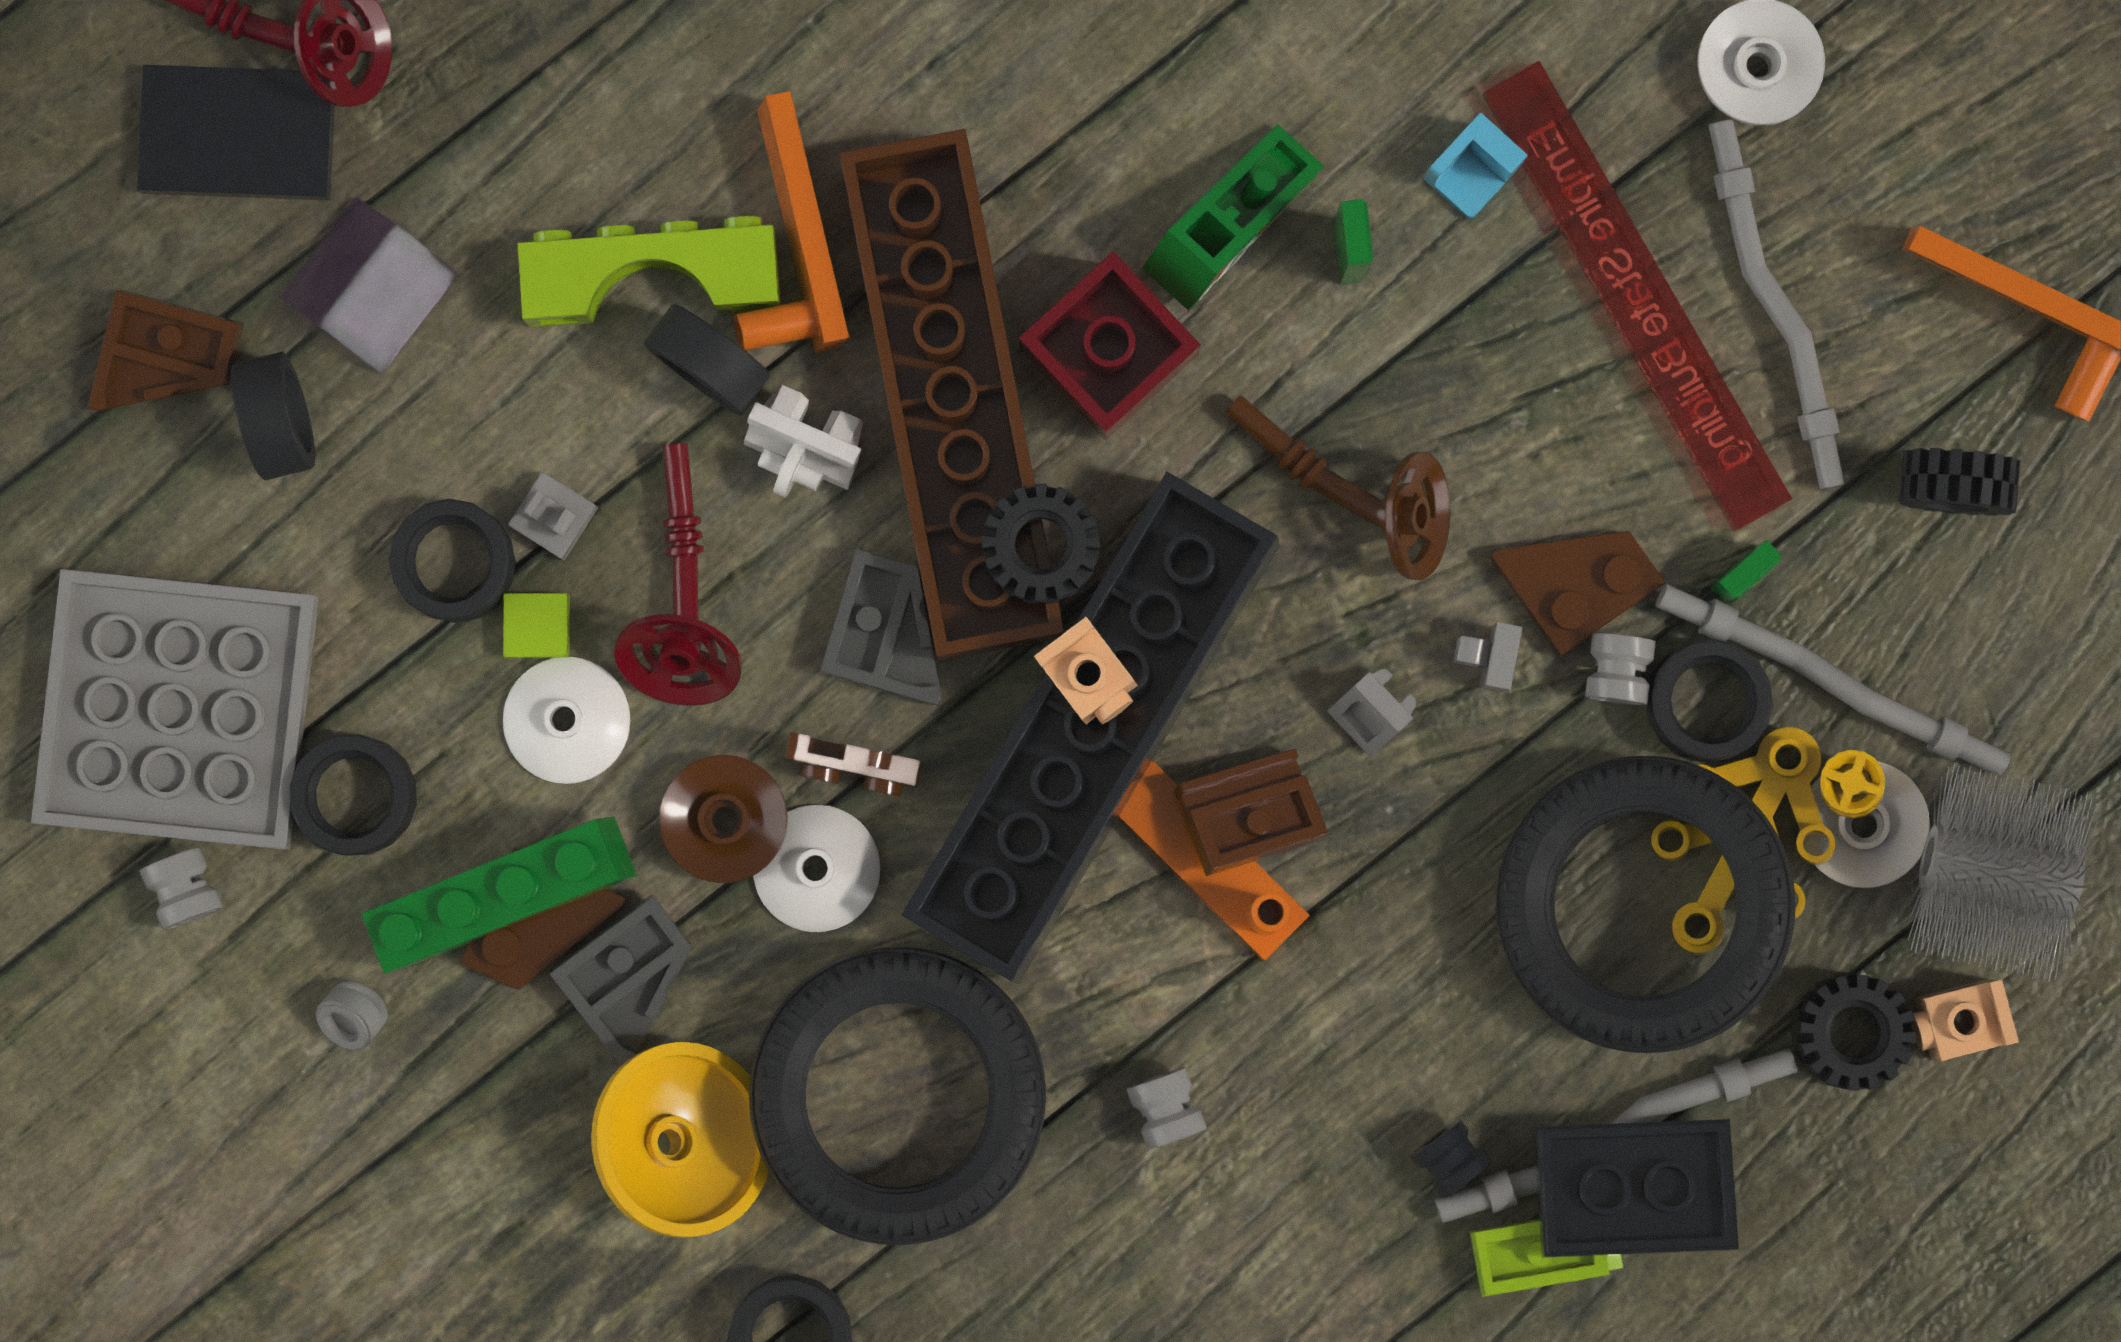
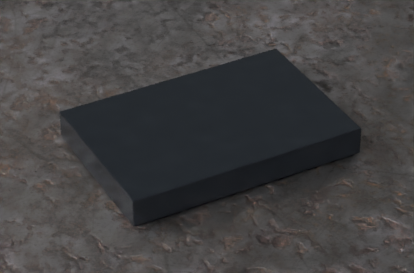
M143 65L137 191L141 194L330 201L335 105L324 101L310 88L301 70ZM316 74L324 84L331 88L329 81L322 79Z
M1730 1119L1542 1126L1534 1128L1542 1258L1730 1251L1739 1249Z

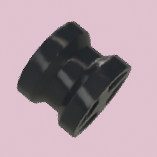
M1460 1118L1434 1134L1410 1155V1158L1417 1167L1426 1168L1433 1176V1188L1441 1198L1450 1195L1465 1185L1492 1161L1485 1150L1474 1148L1468 1140L1469 1129Z

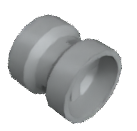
M1593 633L1590 653L1595 658V667H1598L1597 672H1594L1587 678L1585 698L1619 704L1648 705L1650 685L1645 678H1642V673H1645L1646 666L1653 662L1656 641L1627 635Z
M194 848L169 856L139 871L146 889L158 895L159 907L156 915L163 931L196 921L224 907L217 889L208 886L207 881L203 878L207 863L201 848Z
M1186 1067L1149 1078L1126 1088L1132 1107L1140 1110L1142 1116L1147 1118V1122L1144 1123L1141 1129L1147 1149L1163 1146L1207 1129L1201 1110L1188 1105L1187 1101L1190 1100L1188 1093L1192 1084Z

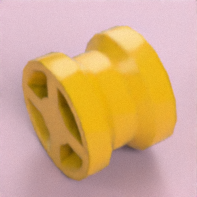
M1847 750L1837 753L1827 761L1821 772L1820 791L1823 801L1832 812L1841 817L1855 819L1867 816L1878 807L1883 799L1886 781L1883 768L1874 757L1864 751Z

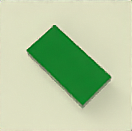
M1364 199L1341 201L1333 221L1340 285L1361 283L1365 279L1374 260L1367 202H1364Z

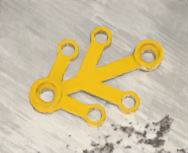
M1794 727L1779 728L1769 733L1762 740L1756 756L1716 768L1703 764L1698 765L1720 775L1736 787L1761 782L1752 801L1767 817L1777 835L1778 832L1773 816L1784 795L1787 794L1800 829L1796 840L1797 851L1800 857L1805 862L1813 865L1826 863L1832 858L1836 849L1835 837L1831 830L1823 825L1810 785L1818 775L1821 767V752L1817 742L1810 734ZM1787 747L1794 748L1801 754L1800 764L1790 770L1781 768L1776 762L1779 751ZM1671 820L1657 825L1651 836L1654 851L1660 858L1667 861L1680 860L1689 850L1713 843L1707 835L1689 823L1682 825L1677 821ZM1667 830H1676L1683 835V844L1675 852H1666L1659 846L1660 836ZM1813 833L1824 835L1829 842L1827 851L1819 856L1808 854L1803 847L1804 840L1808 835ZM1723 855L1698 901L1684 905L1674 916L1672 923L1674 938L1678 945L1690 954H1708L1714 951L1724 938L1725 926L1720 914L1730 898L1735 884ZM1794 883L1795 894L1798 897V905L1795 908L1796 919L1805 908V895L1801 887ZM1696 915L1704 916L1710 922L1708 934L1700 939L1690 937L1685 929L1687 921Z

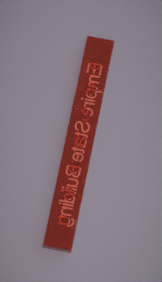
M1540 61L1484 91L1482 96L1504 134L1528 155L1522 164L1733 532L1792 500Z

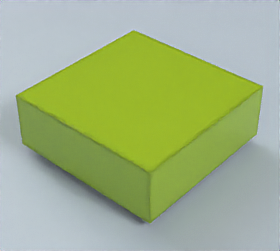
M568 593L504 594L503 657L569 658L570 595Z

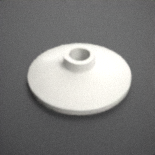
M1746 0L1724 10L1707 28L1699 46L1697 68L1700 82L1706 95L1721 112L1741 123L1758 126L1773 125L1794 117L1815 97L1825 72V53L1817 30L1800 11L1776 0ZM1751 57L1764 59L1768 65L1767 75L1763 77L1751 75L1747 70V60Z
M577 657L552 658L528 669L511 688L503 711L504 736L515 759L533 775L554 783L573 784L584 782L606 771L622 753L630 731L629 704L619 683L601 666ZM562 707H569L575 714V723L567 731H558L552 721L555 711Z
M1878 762L1883 768L1886 781L1883 799L1878 807L1868 814L1877 824L1876 832L1868 838H1861L1854 834L1851 828L1854 819L1841 817L1828 808L1822 799L1820 791L1821 776L1811 786L1823 825L1831 830L1836 843L1835 853L1832 858L1826 863L1815 866L1827 877L1840 884L1855 888H1875L1887 885L1907 874L1922 856L1930 830L1927 804L1916 784L1902 771L1886 763ZM1813 833L1805 838L1803 846L1808 854L1819 856L1827 851L1829 842L1824 835Z
M807 805L788 811L787 832L781 849L766 868L753 876L761 901L778 920L801 931L826 932L849 924L869 906L879 884L880 857L871 834L854 816L835 807ZM811 856H820L827 863V873L821 880L812 881L804 874V863Z

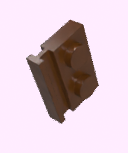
M1296 748L1180 783L1175 788L1174 793L1177 799H1181L1186 812L1184 819L1206 876L1320 841L1328 834L1306 774H1301L1296 761L1299 757Z

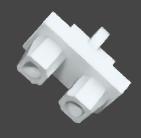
M779 385L765 405L755 403L747 420L749 427L744 439V445L762 452L758 466L778 475L773 493L786 498L794 483L816 491L822 479L848 490L856 474L861 448L858 447L863 426L862 420L841 410H832L823 431L802 423L808 409L809 400L802 393L784 385Z

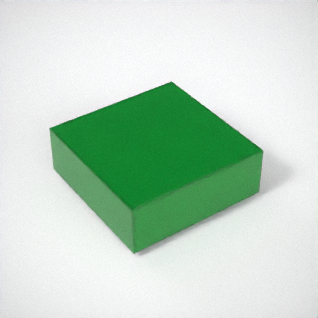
M1765 540L1750 550L1714 582L1710 588L1722 602L1732 603L1742 597L1781 562L1780 558L1782 556L1768 540Z

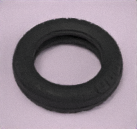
M1629 756L1603 761L1570 775L1545 793L1528 811L1515 830L1502 860L1496 892V916L1501 944L1514 976L1533 1003L1551 1020L1575 1036L1605 1048L1632 1053H1661L1688 1048L1714 1038L1738 1023L1761 1001L1777 978L1790 947L1795 922V889L1790 864L1775 829L1759 807L1744 792L1720 775L1690 762L1661 756ZM1640 813L1671 816L1693 825L1707 835L1720 850L1730 868L1735 884L1737 901L1732 934L1723 953L1715 964L1691 984L1673 992L1654 996L1622 994L1608 989L1590 978L1578 967L1567 952L1561 940L1555 918V892L1558 878L1565 861L1576 845L1602 824L1622 816Z
M885 947L854 953L824 966L806 978L786 997L766 1026L755 1053L749 1085V1109L754 1137L766 1167L786 1196L804 1213L823 1226L853 1239L884 1245L918 1244L947 1237L969 1227L996 1208L1017 1185L1032 1160L1042 1132L1046 1106L1045 1074L1037 1043L1025 1018L1009 996L991 979L972 966L942 953L911 947ZM906 1003L934 1010L953 1021L966 1033L977 1048L988 1078L989 1104L987 1116L981 1134L973 1148L959 1164L944 1175L929 1182L909 1187L874 1185L862 1181L841 1169L830 1159L818 1143L812 1131L806 1108L807 1077L813 1058L822 1042L832 1030L850 1016L867 1008L882 1004Z

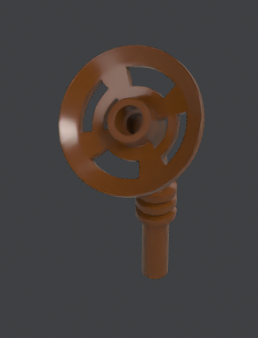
M1242 395L1238 396L1224 413L1279 460L1278 469L1283 471L1288 468V477L1291 480L1300 478L1299 487L1303 490L1311 487L1313 490L1371 524L1380 527L1383 533L1386 534L1391 559L1403 577L1410 580H1423L1435 571L1441 561L1448 539L1450 497L1444 471L1433 455L1427 452L1408 454L1400 462L1393 475L1388 495L1381 500L1326 468L1328 461L1324 457L1318 460L1315 459L1317 454L1315 449L1310 448L1306 451L1304 449L1306 442L1302 438L1294 441ZM1408 471L1404 483L1399 484L1403 475ZM1422 481L1424 482V485H1425V488H1426L1428 501H1427V499H1426V494H1425L1424 488H1423V486H1422V484H1421ZM1420 537L1424 540V544L1417 557L1410 561L1407 548L1413 546Z

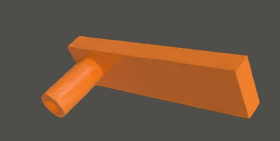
M791 91L767 95L758 108L757 113L802 300L734 314L736 338L738 345L745 351L807 338L812 339L815 354L838 350L849 339V334Z
M1922 226L1912 227L1901 250L2088 338L2054 406L2072 416L2090 422L2121 360V321Z
M1152 760L1118 818L1263 962L1266 961L1310 915L1255 861L1206 876L1184 819L1186 812L1181 799H1177L1174 793L1178 785Z

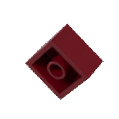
M1114 251L1019 337V348L1105 441L1199 355L1201 346Z

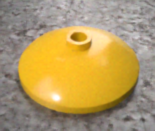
M674 1042L658 1045L636 1054L619 1067L605 1085L598 1099L592 1122L591 1144L593 1160L599 1179L609 1198L626 1217L637 1225L656 1234L668 1237L684 1238L707 1235L719 1231L739 1219L757 1199L767 1180L769 1170L762 1159L752 1129L749 1109L750 1075L741 1065L731 1057L712 1047L698 1043ZM662 1132L670 1140V1150L667 1154H664L658 1146V1138Z

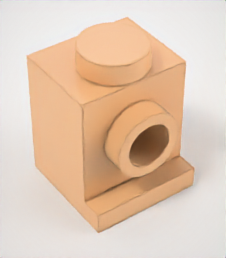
M1087 617L1034 656L1085 724L1097 717L1101 724H1104L1121 713L1133 702L1128 692L1138 686ZM1088 662L1097 664L1101 671L1099 680L1090 686L1080 684L1076 676L1078 668Z
M1988 978L1914 997L1918 1012L1913 1013L1915 1021L1911 1022L1912 1031L1916 1032L1918 1048L1920 1051L1928 1050L1931 1060L1944 1061L2019 1042L2002 979ZM1966 1009L1972 1015L1974 1026L1970 1032L1961 1034L1954 1026V1018L1959 1011Z

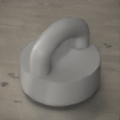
M346 980L337 984L317 1006L316 1018L322 1032L332 1042L343 1048L361 1050L370 1045L381 1031V1028L387 1021L388 1010L383 999L370 987L360 982Z

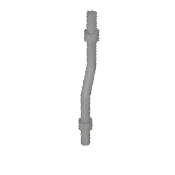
M1730 119L1710 124L1708 126L1719 174L1713 176L1718 201L1725 200L1742 277L1788 344L1803 415L1797 416L1802 441L1809 440L1819 488L1824 489L1845 484L1834 434L1840 433L1835 408L1828 409L1812 333L1765 264L1750 194L1755 193L1756 189L1751 167L1744 168L1734 120Z
M1669 584L1663 586L1655 604L1657 608L1699 626V634L1712 640L1726 641L1728 639L1795 670L1859 713L1927 743V750L1949 761L1960 758L1995 775L1998 772L1997 776H2001L2008 767L2011 758L2010 753L1969 735L1967 726L1945 716L1936 720L1874 692L1805 646L1739 617V610L1717 599H1713L1708 603Z
M1790 1048L1745 1063H1741L1740 1059L1736 1058L1715 1065L1713 1067L1714 1073L1640 1097L1610 1124L1652 1122L1654 1119L1721 1097L1724 1098L1725 1102H1730L1751 1095V1087L1797 1073L1798 1070ZM1536 1166L1509 1175L1507 1170L1503 1169L1482 1176L1481 1184L1434 1200L1442 1223L1491 1208L1494 1214L1518 1206L1517 1199L1538 1192Z

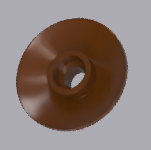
M716 755L693 762L675 776L662 799L659 825L662 840L667 851L682 869L705 881L732 883L756 875L772 862L781 849L786 836L788 813L781 789L766 770L745 758L732 755ZM723 807L733 809L737 815L736 826L728 832L719 831L714 824L715 813Z

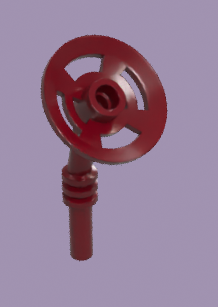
M164 0L204 18L206 27L213 28L217 24L218 32L226 34L230 30L231 38L239 40L244 36L294 52L301 73L310 88L324 101L335 106L354 107L367 103L381 90L390 71L392 60L391 32L386 15L377 0H346L359 12L366 26L364 30H362L357 18L348 9L340 6L342 0H302L294 26L254 14L253 6L245 3L240 8V0H229L228 2L227 0ZM320 1L321 14L313 20L309 31H307L308 17L314 6ZM338 18L342 24H335L336 19ZM359 52L369 53L366 71L361 80L353 87L346 74L355 66ZM316 74L322 79L329 81L331 88L324 84Z
M688 443L663 445L669 517L663 520V527L670 529V532L664 534V540L671 543V546L666 548L665 551L667 556L673 558V614L650 615L631 622L621 631L617 638L614 658L622 676L640 692L671 704L686 706L705 705L725 698L736 688L741 676L742 661L737 648L727 636L713 626L699 620L698 555L704 552V546L697 544V540L703 538L702 531L695 528V526L701 524V517L694 515ZM670 624L660 629L653 628V626ZM702 643L707 648L708 653L701 650ZM633 644H642L643 656L652 667L650 670L637 658ZM654 644L662 645L660 655L655 650ZM717 644L725 654L726 663L718 659L719 649ZM702 670L711 678L710 680L698 683L672 681L673 675L687 676Z

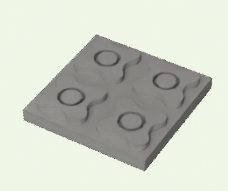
M60 569L31 823L290 850L294 816L290 810L289 785L296 766L301 760L319 597L309 594Z

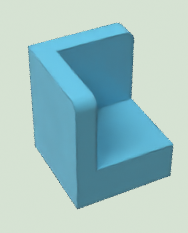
M1480 112L1431 165L1424 180L1467 219H1472L1522 166L1528 155Z

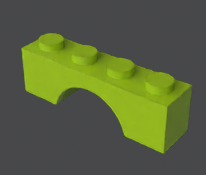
M739 216L724 219V228L698 230V222L672 221L660 224V233L635 234V227L628 225L600 227L597 229V237L572 239V233L568 230L536 232L533 234L534 242L517 243L522 319L530 328L593 324L601 302L618 282L631 274L649 269L672 270L693 279L710 296L719 314L742 313L782 305L776 231L773 225H762L761 217Z

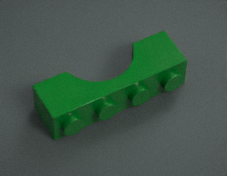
M615 816L598 818L361 913L383 973L387 974L408 969L465 946L467 943L498 929L637 877V873Z

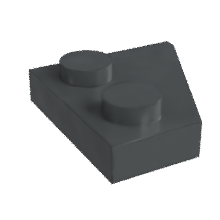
M856 549L820 669L822 673L939 707L942 697L918 566Z
M652 893L550 969L549 974L614 1059L622 1066L627 1060L637 1054L653 1020L656 1019L666 999V994L675 976L678 975L691 949V943Z

